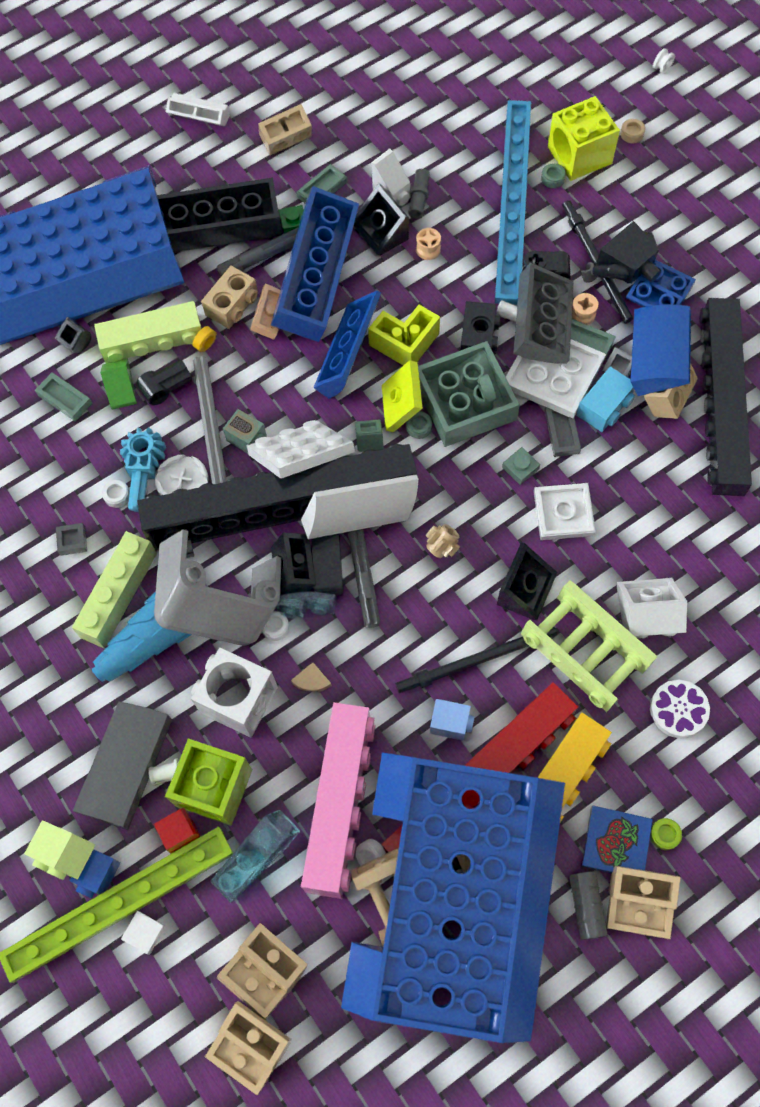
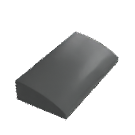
M529 263L522 271L519 279L514 354L548 363H568L570 361L574 281L533 263Z
M118 701L73 812L129 830L149 780V768L155 765L171 725V717L166 713Z

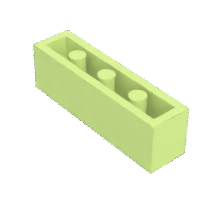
M194 301L94 324L99 350L105 363L120 361L134 356H144L147 353L159 350H169L172 347L184 344H192L195 336L202 329Z
M127 531L125 532L72 626V629L81 639L105 649L157 555L149 540Z

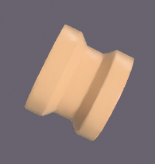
M424 228L419 231L416 238V252L418 256L424 260L435 259L439 256L441 250L440 233L433 228Z
M589 293L577 295L573 300L572 319L590 325L596 317L598 309L597 298Z

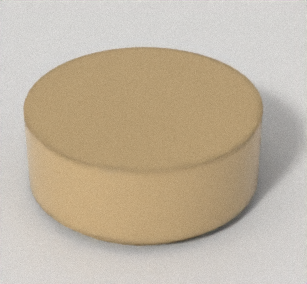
M637 119L626 120L621 127V138L628 143L640 142L644 137L645 125Z

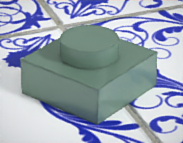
M521 447L503 462L502 468L521 485L540 469L541 464Z

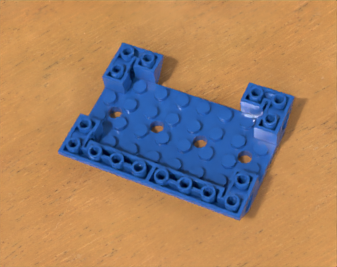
M382 753L372 815L403 821L383 947L358 942L351 943L341 1005L342 1009L372 1021L499 1043L531 1041L563 803L564 782ZM474 790L478 793L480 800L475 808L468 809L462 804L461 799L465 791ZM460 854L466 855L470 859V867L464 873H458L452 868L454 857ZM449 920L457 921L461 926L460 934L456 938H447L442 933L443 925ZM444 987L451 992V999L447 1004L438 1005L433 1001L432 995L437 988Z

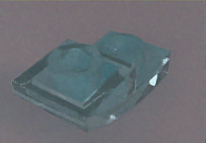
M298 592L280 596L276 607L281 615L295 619L297 616L304 618L307 608L318 615H326V613L334 615L337 602L336 596L332 594Z

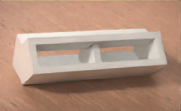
M173 93L172 97H168L166 112L172 115L224 127L230 116L228 105L176 93Z

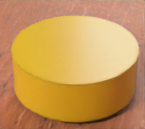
M205 326L195 336L192 343L193 347L200 352H205L214 343L216 332L209 326Z

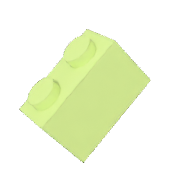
M42 820L24 854L35 859L32 864L33 866L59 879L64 880L66 875H69L78 880L95 844Z

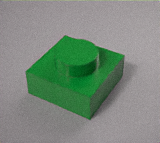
M302 205L279 209L284 234L299 227L303 214Z

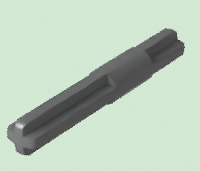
M298 228L217 265L220 277L230 266L242 271L293 247Z
M363 529L349 531L348 537L364 625L366 628H374L379 626L380 617Z

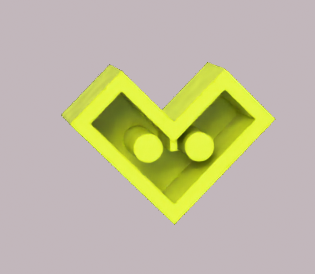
M421 305L415 308L405 322L382 311L368 328L369 346L403 366L409 360L418 362L440 334V316Z

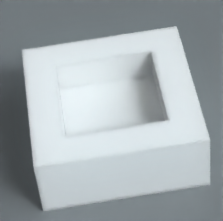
M137 911L121 940L150 955L166 926Z

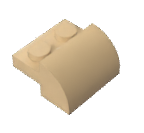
M615 866L608 892L610 898L606 927L670 939L674 909H677L681 877Z
M260 923L241 944L239 951L217 975V979L257 1015L266 1020L282 999L293 989L308 964Z
M238 1001L234 1004L219 1029V1034L205 1058L258 1095L276 1065L281 1061L292 1039Z

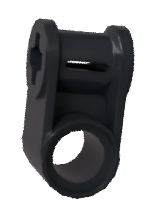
M535 250L526 254L524 260L525 267L522 271L529 263H533L567 279H571L570 256L564 251L544 252Z

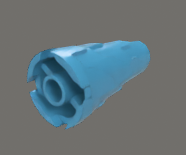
M156 591L144 602L145 605L127 622L128 625L107 643L108 647L93 661L95 667L92 668V671L100 681L107 680L111 682L125 672H131L153 655L157 656L176 642L179 644L192 635L165 629L157 623L154 616Z

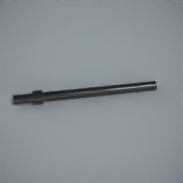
M567 200L562 204V207L569 218L568 223L572 231H576L591 262L595 266L597 265L599 253L584 227L585 221L582 215L578 214L572 202ZM600 277L625 324L631 322L633 317L613 279Z
M555 627L547 633L550 638L557 636ZM522 636L429 671L423 669L415 672V676L396 682L395 685L399 694L419 686L422 689L432 685V682L523 649L529 645Z

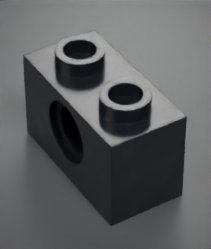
M466 301L460 351L486 341L492 352L497 351L498 336H493V331L499 330L500 315L495 314L496 304Z
M283 532L271 547L272 558L276 556L281 557L280 597L304 598L316 585L310 540L306 534Z

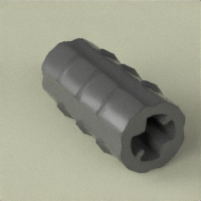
M596 872L570 875L571 892L573 894L581 940L607 937L606 920L604 918Z

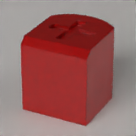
M180 808L154 823L166 850L170 854L201 837L192 817L185 808Z

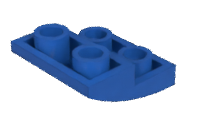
M655 260L654 265L661 270L659 277L653 283H650L641 275L636 279L626 296V299L642 307L671 304L682 305L696 279Z

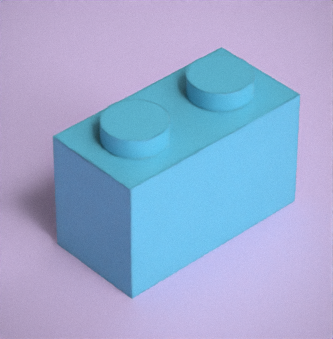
M609 367L579 403L576 416L600 432H603L608 425L612 427L620 417L621 413L619 411L623 407L628 408L636 396L633 394L634 388L631 384V379Z

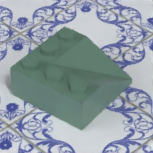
M487 341L418 366L421 398L444 447L517 420L520 404ZM486 374L490 377L496 395V400L488 403L483 400L477 382L478 377Z

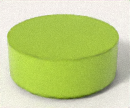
M663 818L652 825L650 839L657 848L671 850L681 842L682 831L674 820Z

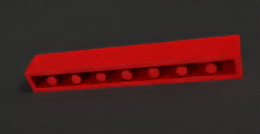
M552 682L464 766L512 774L519 767L525 770L535 760V757L532 755L540 747L543 750L547 749L555 741L556 737L553 734L557 730L562 728L565 731L577 719L574 714L578 706ZM467 790L463 793L461 800L466 808L472 809L479 804L480 798L476 791ZM402 825L381 844L386 853L399 848Z

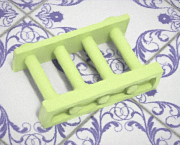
M570 580L563 586L557 597L561 604L539 626L529 620L525 624L521 635L530 647L538 649L581 688L595 706L603 708L607 712L618 700L612 692L634 669L643 674L658 656ZM568 612H573L582 620V623L558 645L547 633ZM590 631H594L604 642L580 665L568 653ZM612 650H616L625 658V662L602 685L590 672Z

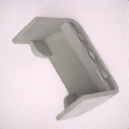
M181 530L161 542L159 546L154 616L157 623L165 629L241 646L255 642L280 599L281 557L276 556L252 568L250 598L205 586L206 573L202 565L196 561L186 559L188 531Z

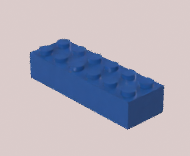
M312 186L305 203L271 326L317 342L320 341L329 320L359 203Z

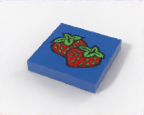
M592 805L581 867L611 874L615 866L645 870L652 819Z

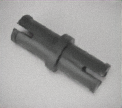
M417 169L415 171L414 185L410 189L411 202L408 214L414 219H420L424 216L425 201L429 197L427 188L430 172L426 169Z

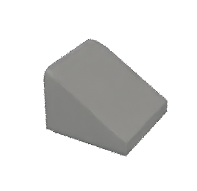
M615 347L603 371L606 372L609 367H612L629 378L632 355Z

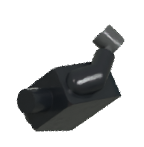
M632 221L600 249L596 262L597 265L594 266L592 262L586 264L587 270L580 272L583 281L590 283L599 277H608L631 284L642 275L650 283H653L661 273V270L654 265L659 250L653 233L643 231L637 223Z

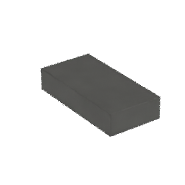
M545 407L544 412L553 456L560 457L580 454L581 446L575 418L567 417Z

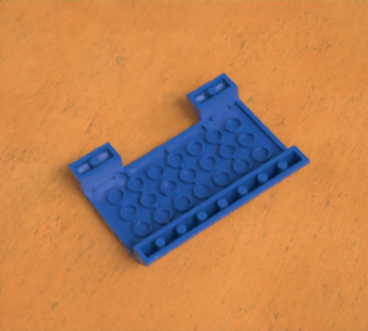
M151 165L18 212L12 211L0 215V345L62 325L66 317L77 320L185 283L180 264L173 252L162 214Z

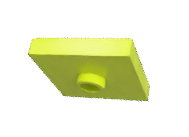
M409 360L381 385L386 431L395 432L423 409L418 364L415 361Z

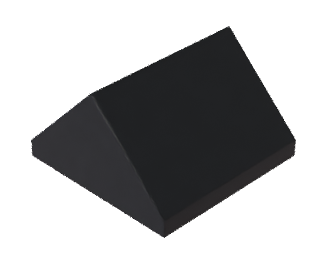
M377 184L357 212L353 226L374 252L381 256L409 240V217L381 184Z
M521 543L499 591L497 605L532 620H538L558 572L527 544Z

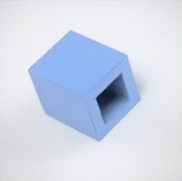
M436 699L430 725V734L464 741L465 732H472L475 716L469 715L471 706Z

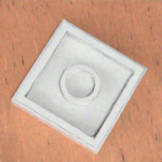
M588 483L534 487L540 540L595 536L596 530Z

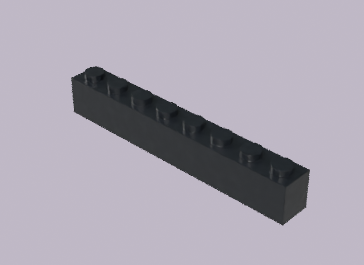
M708 298L705 308H701L699 322L703 323L704 330L701 332L700 343L705 347L701 363L702 368H706V374L703 377V390H707V397L704 401V413H708L705 436L709 437L706 459L711 464V469L708 470L707 482L708 485H712V495L745 496L752 486L740 299Z

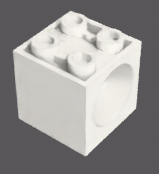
M219 647L216 655L212 654L209 657L205 666L207 671L202 680L199 679L194 684L191 691V700L201 714L251 738L278 686L271 671ZM235 678H242L248 681L251 690L241 703L234 706H221L217 704V691L226 681Z

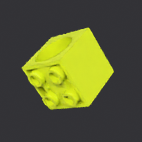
M594 96L553 113L548 149L558 164L564 167L569 180L573 181L612 164L620 129L597 97Z

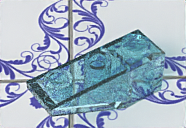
M281 810L264 816L210 882L230 903L234 902L283 853L300 833V830Z

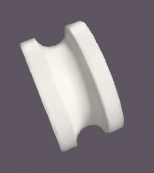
M666 48L662 49L654 60L653 68H660L662 74L666 73L675 59V54H668Z

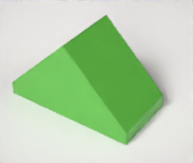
M128 358L102 364L100 373L111 409L137 404Z

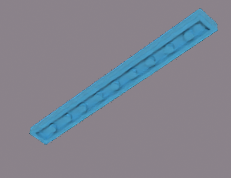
M508 100L495 304H499L501 300L513 305L518 304L519 279L523 265L531 101Z

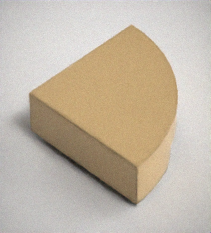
M311 663L291 680L292 684L298 689L319 692L332 686L330 681L314 663Z

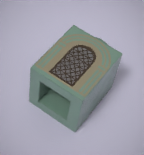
M239 409L223 427L226 441L248 453L247 445L255 443V440L258 438L267 437L264 424Z

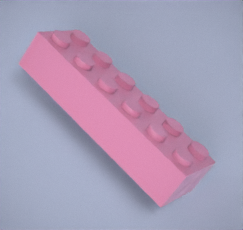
M333 702L301 888L308 894L342 899L343 891L349 892L351 873L347 869L348 860L354 861L356 842L352 836L353 830L359 831L361 821L360 807H357L358 800H364L366 782L365 777L362 775L363 770H369L371 759L370 747H367L368 742H373L375 735V718L370 717L368 707Z

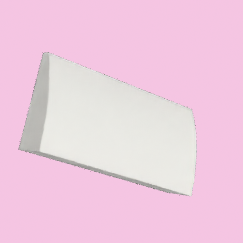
M417 475L314 492L301 519L307 538L312 539L407 521L416 500L419 480Z

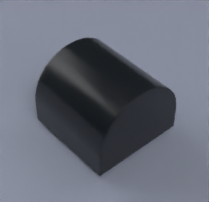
M66 317L55 339L71 352L80 353L88 347L92 335L75 320Z

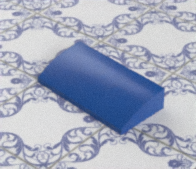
M378 290L347 304L313 387L328 399L339 394L346 385L380 300L381 293Z
M671 304L634 309L631 384L637 396L690 384V306Z

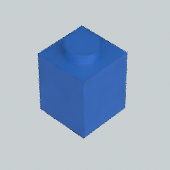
M93 849L78 880L71 877L69 881L78 885L75 891L93 898L95 893L100 895L107 891L121 862Z

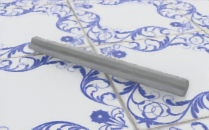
M201 356L194 358L193 364L211 479L213 484L226 482L227 479L208 362L206 357Z

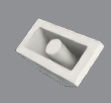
M388 149L372 162L373 190L377 184H381L399 206H403L410 199V181L394 152Z

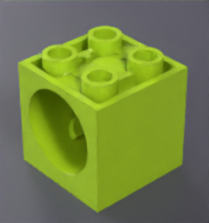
M188 739L165 797L177 808H185L189 812L232 826L253 769L245 757Z

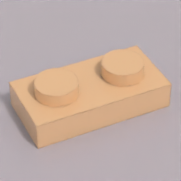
M265 283L250 330L274 340L279 328L271 326V322L281 290Z

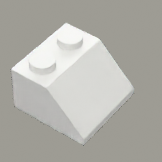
M673 578L617 582L623 626L636 638H646L648 635L674 636L677 633H686L687 600Z

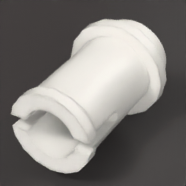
M501 300L496 314L516 322L517 306Z
M175 758L174 762L150 767L149 778L152 785L156 786L157 784L171 781L179 759Z

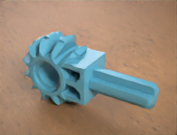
M137 427V433L132 434L128 432L127 436L129 439L121 440L123 448L120 449V454L124 458L125 469L131 478L128 508L134 512H139L137 500L145 499L148 479H155L156 467L159 468L157 460H165L163 451L166 450V445L162 441L161 435L158 432L153 433L149 427L144 432L141 428ZM148 447L144 452H139L140 449Z

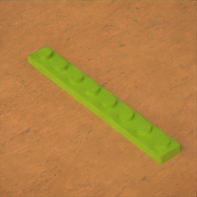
M221 828L213 829L1 951L0 961L9 982L14 983L233 856L234 853Z

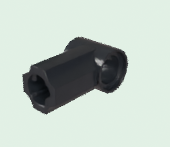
M179 360L157 373L155 371L143 373L137 379L136 384L148 403L155 406L163 403L168 398L170 392L193 379L184 362Z

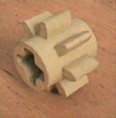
M443 524L442 527L440 525L438 527L433 526L426 534L427 538H429L426 547L438 558L447 557L448 555L452 557L460 548L457 544L459 534L447 524Z

